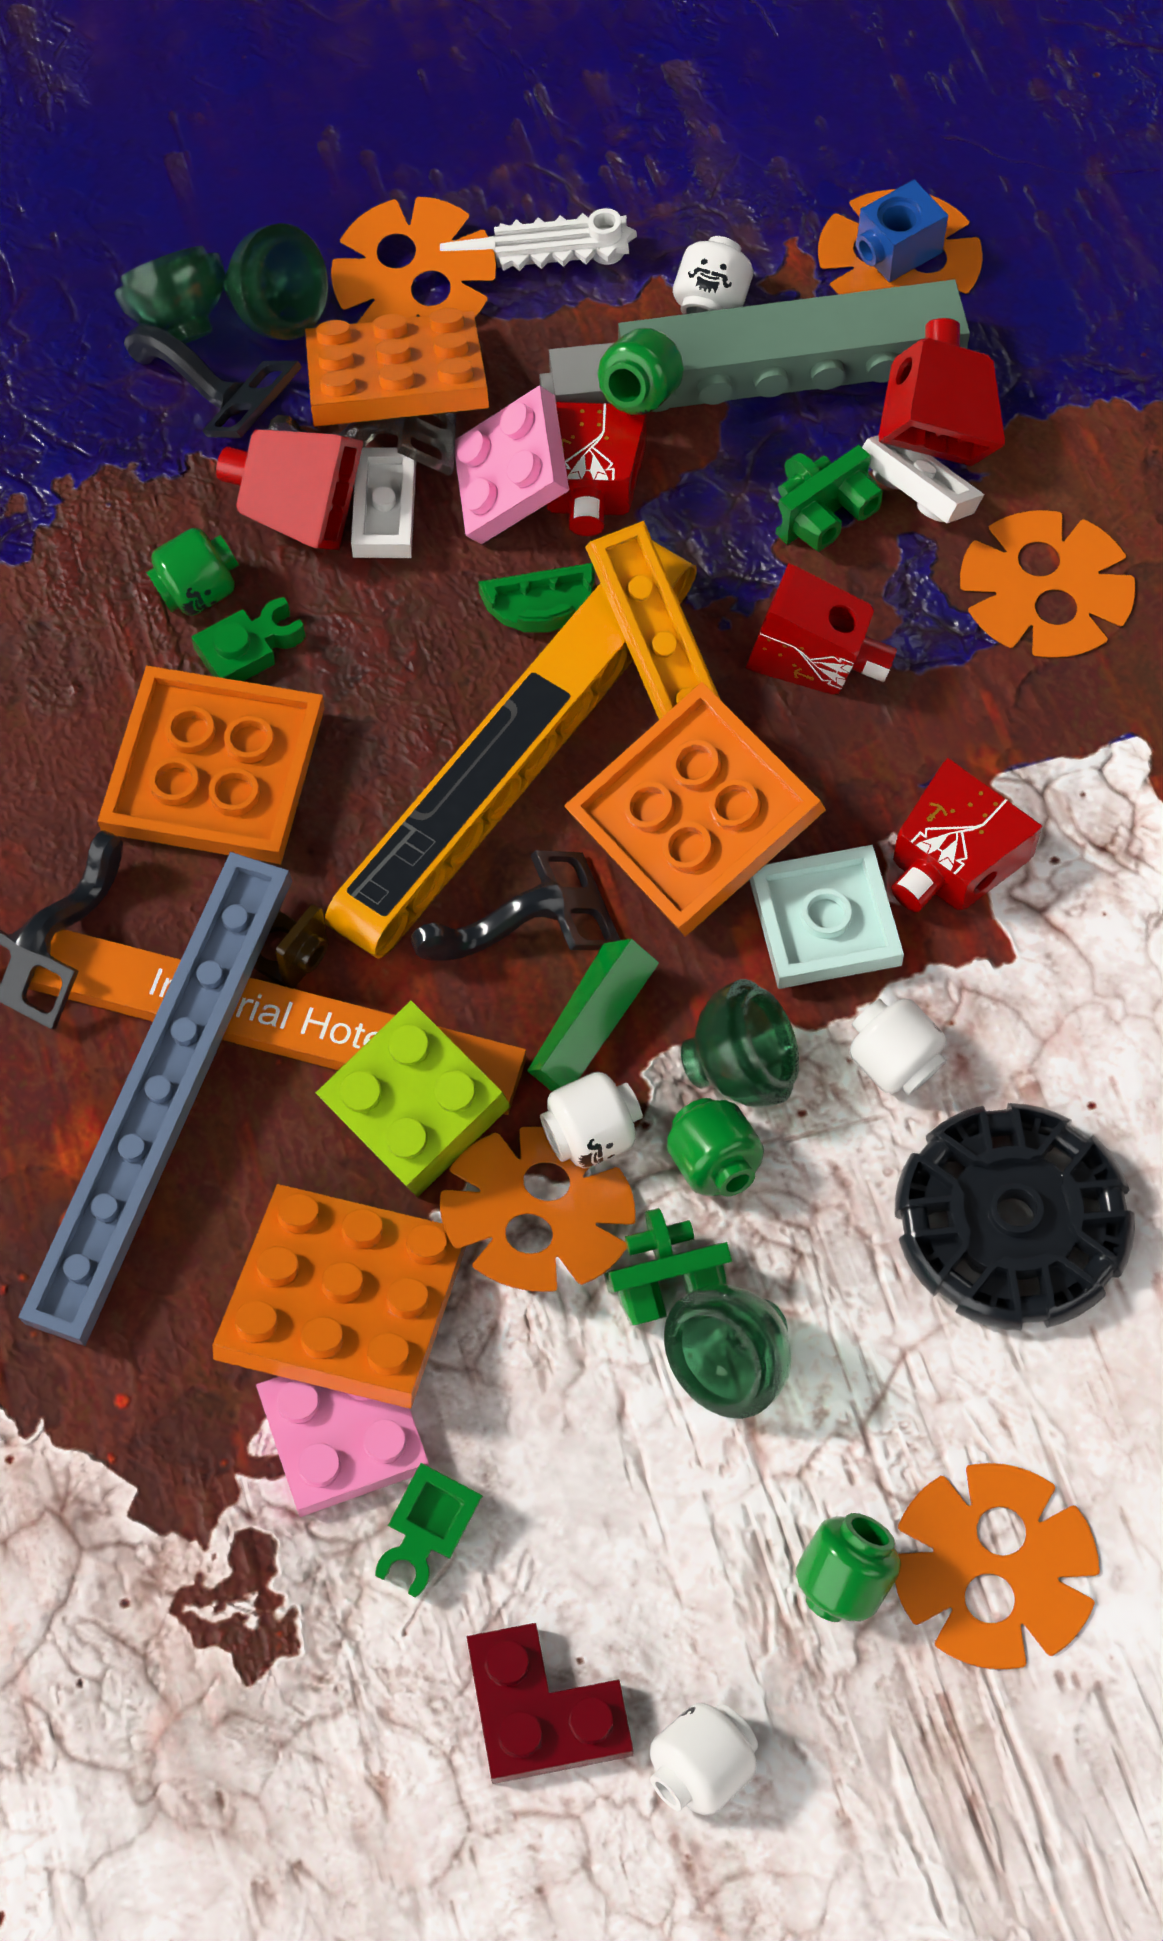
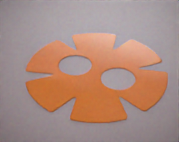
M896 189L864 194L851 200L849 204L860 217L861 208ZM930 195L948 214L943 250L947 255V262L941 270L934 273H923L913 269L888 282L874 266L867 265L854 253L853 246L857 238L859 223L837 213H834L829 218L821 232L818 243V260L822 269L854 267V269L830 283V286L837 294L954 279L956 280L958 291L967 294L976 283L982 267L983 253L980 239L977 237L946 239L967 226L969 220L949 203Z
M417 197L410 225L407 224L397 200L393 199L379 204L358 217L340 239L343 245L362 254L366 258H336L332 260L331 279L337 301L341 309L346 310L374 299V302L357 323L373 322L377 317L387 314H398L405 318H413L417 315L420 317L430 316L432 312L444 308H454L462 312L473 311L474 317H476L488 301V298L463 284L462 281H493L496 275L494 250L440 251V243L487 238V233L485 230H479L453 241L454 236L468 220L469 213L440 199ZM392 234L408 236L416 247L413 260L401 268L387 267L377 257L379 243L382 239ZM437 271L448 278L450 293L442 303L427 306L420 304L414 299L411 286L414 279L423 272Z
M1036 510L1016 513L989 525V530L1007 552H1002L975 540L964 555L960 572V589L963 591L996 593V595L969 607L968 612L990 637L1008 648H1013L1032 625V653L1034 656L1060 658L1083 654L1103 645L1108 640L1089 614L1115 625L1123 626L1132 611L1135 597V578L1131 575L1099 574V571L1124 560L1126 554L1105 531L1085 519L1077 524L1065 541H1062L1061 512ZM1029 543H1046L1057 551L1060 558L1059 566L1053 573L1046 576L1031 575L1024 571L1019 564L1018 555L1020 550ZM1049 590L1064 591L1075 600L1077 613L1068 623L1061 625L1047 623L1036 612L1035 603L1037 598Z
M543 1127L520 1128L521 1159L515 1156L500 1134L493 1133L472 1144L455 1160L449 1168L450 1172L479 1188L481 1191L443 1190L440 1194L442 1223L448 1239L456 1249L492 1238V1241L472 1264V1267L484 1276L503 1285L521 1290L551 1292L557 1290L556 1257L560 1258L577 1283L583 1285L609 1270L627 1249L625 1241L596 1226V1223L628 1225L635 1223L636 1211L633 1194L621 1169L614 1167L584 1178L583 1175L589 1168L576 1166L570 1159L561 1162L553 1151ZM538 1163L556 1164L568 1174L570 1179L569 1190L564 1196L556 1200L546 1201L535 1198L525 1188L524 1175L526 1171ZM523 1214L539 1216L550 1225L553 1233L552 1241L541 1252H520L513 1248L506 1238L508 1223L513 1218Z
M996 1463L968 1465L966 1467L971 1506L965 1503L946 1477L939 1476L915 1496L904 1512L898 1524V1529L933 1548V1552L898 1554L901 1567L895 1581L897 1593L905 1612L915 1625H919L942 1611L952 1608V1612L935 1640V1646L944 1653L967 1664L988 1669L1022 1668L1026 1665L1021 1624H1024L1046 1654L1053 1656L1065 1648L1086 1623L1094 1607V1600L1060 1582L1058 1578L1098 1575L1100 1569L1096 1545L1089 1525L1077 1506H1070L1042 1522L1038 1521L1055 1490L1053 1483L1031 1471L1011 1465ZM1004 1507L1013 1510L1021 1517L1026 1528V1538L1019 1550L1010 1555H996L989 1552L980 1543L977 1535V1524L980 1517L989 1509ZM983 1574H994L1006 1580L1011 1586L1015 1603L1011 1614L1006 1619L997 1623H985L976 1619L969 1612L965 1602V1592L968 1584L975 1577Z

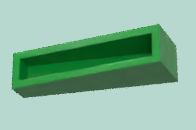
M633 939L604 943L527 1071L550 1091L578 1080L659 962Z

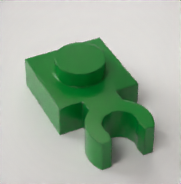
M285 597L267 603L261 611V616L253 621L250 620L242 609L196 633L191 638L194 650L213 677L245 681L275 665L273 648L287 649L300 644L306 638L304 624L299 619L287 626L277 625L279 621L290 616L288 602Z
M420 1463L388 1524L389 1527L404 1534L405 1537L400 1546L389 1549L381 1556L376 1566L375 1576L385 1580L391 1566L395 1562L400 1560L409 1561L415 1568L416 1577L409 1588L408 1594L415 1598L419 1596L429 1582L430 1569L427 1559L431 1551L434 1550L451 1559L483 1496Z

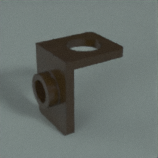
M311 904L298 921L293 920L281 911L278 912L269 933L276 931L288 933L276 948L278 961L268 960L260 954L254 966L255 970L281 986L294 989L306 973L312 972L320 964L326 954L329 943L322 909L315 904Z

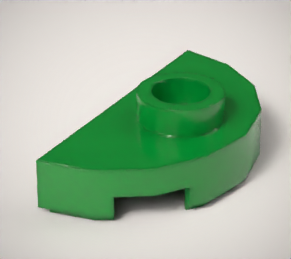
M592 563L478 581L479 594L487 611L503 625L522 632H551L562 628L595 590V569Z

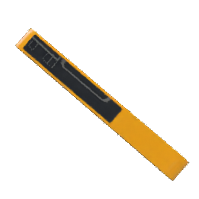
M653 541L679 604H681L695 580L696 565ZM601 583L338 890L329 904L325 915V923L328 927L375 958H382L387 955L632 663V655Z

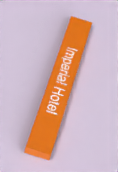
M65 929L55 933L51 940L50 955L79 971L68 1000L152 1022L181 959ZM38 966L28 989L58 997L62 987V979L58 974ZM249 977L222 1040L339 1070L395 1015ZM437 1026L504 1093L510 1106H512L527 1059L526 1049ZM511 1107L503 1114L509 1115Z

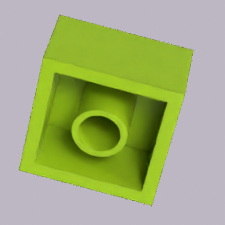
M412 1001L405 1005L315 1092L416 1197L420 1196L511 1107L504 1093Z

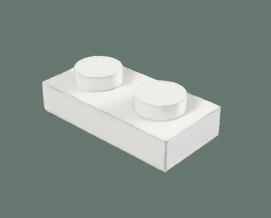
M879 435L867 438L862 447L871 455L869 467L873 469V476L883 485L893 489H900L918 502L917 507L920 512L935 521L950 523L974 514L985 495L934 457L879 442Z
M362 448L354 486L351 536L353 558H412L416 478L415 448Z

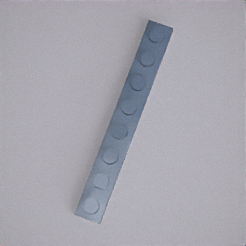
M233 852L229 853L18 1318L25 1325L86 1346L292 883L288 870Z

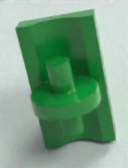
M857 445L833 463L826 456H822L813 462L809 457L801 453H797L786 460L784 466L788 480L778 486V491L782 497L779 499L778 504L782 514V524L776 528V535L786 545L799 537L813 549L820 552L833 543L841 533L842 521L834 514L835 511L844 507L858 521H864L876 513L881 507L883 490L873 477L868 474L871 455L860 445Z
M656 1208L645 1212L648 1231L625 1236L630 1256L653 1250L656 1259L604 1273L608 1292H617L620 1305L630 1325L634 1326L667 1317L658 1282L667 1278L682 1275L690 1310L728 1301L726 1274L723 1264L732 1262L727 1242L673 1255L672 1245L694 1240L691 1222L687 1220L666 1226L661 1210Z

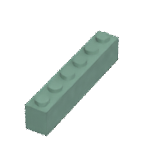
M955 279L618 323V340L635 329L652 328L667 335L676 344L682 355L684 372L680 386L661 406L651 412H661L669 408L704 403L714 405L727 400L757 396L774 397L782 393L811 389L828 390L841 385L864 382H887L889 380L891 364L895 357L920 339L925 338V325L929 321L937 318H950L960 323V347L966 349L970 332Z

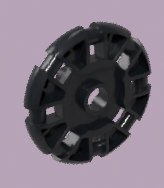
M1008 1103L1007 1109L986 1111L984 1106H979L956 1114L939 1124L926 1135L927 1145L919 1154H910L902 1169L895 1195L894 1214L896 1218L902 1219L904 1235L899 1238V1243L906 1261L920 1283L933 1297L940 1292L958 1306L955 1313L971 1321L1004 1330L1021 1331L1023 1323L1044 1321L1045 1326L1049 1328L1072 1320L1091 1309L1106 1296L1104 1286L1111 1277L1119 1278L1122 1275L1131 1254L1135 1234V1214L1127 1210L1125 1194L1130 1191L1121 1168L1108 1149L1094 1135L1088 1139L1070 1126L1072 1119L1057 1112L1028 1104ZM1009 1135L1011 1142L1014 1144V1146L993 1148L991 1137ZM1054 1147L1072 1159L1063 1172L1053 1163L1044 1159L1046 1154ZM947 1160L951 1162L957 1161L966 1167L958 1179L942 1169ZM1089 1197L1092 1200H1098L1100 1212L1084 1213L1082 1198ZM1010 1198L1022 1200L1031 1208L1034 1219L1024 1226L1010 1225L1000 1217L997 1205L1003 1200ZM947 1211L949 1227L930 1229L928 1216L934 1212ZM1074 1246L1089 1256V1262L1083 1270L1068 1260ZM964 1257L968 1266L973 1271L981 1274L974 1284L955 1271ZM1038 1277L1040 1294L1020 1296L1017 1280Z

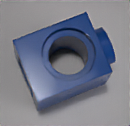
M914 179L860 209L856 238L858 253L867 265L874 266L888 282H891L943 252L948 214Z

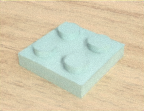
M873 845L766 864L749 879L778 989L902 966L904 953Z

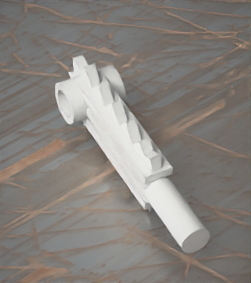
M603 208L593 212L589 218L582 213L577 219L566 220L560 215L555 221L544 222L538 217L534 223L522 224L517 219L510 226L500 223L499 227H494L495 236L440 243V251L493 249L498 268L502 267L503 271L512 266L520 271L525 265L536 264L542 269L547 263L558 262L564 267L572 260H581L584 264H587L592 258L600 264L609 265L621 260L624 254H629L628 243L637 237V232L627 226L626 215L620 216L613 209Z

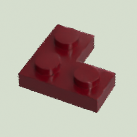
M536 1623L466 1636L492 1784L633 1756V1745L620 1679L549 1693Z

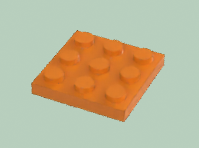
M444 308L432 312L430 316L405 318L398 314H387L377 317L373 322L349 324L342 320H330L319 324L316 328L305 329L310 403L314 427L489 408L488 389L473 311L462 312L454 308Z
M146 665L97 821L100 830H106L120 837L229 855L230 852L255 860L281 864L325 708L323 695Z
M703 682L697 685L564 805L572 817L684 937L826 811L821 800Z
M277 1184L213 1342V1359L411 1409L466 1246L459 1249L454 1248L446 1235L443 1223Z

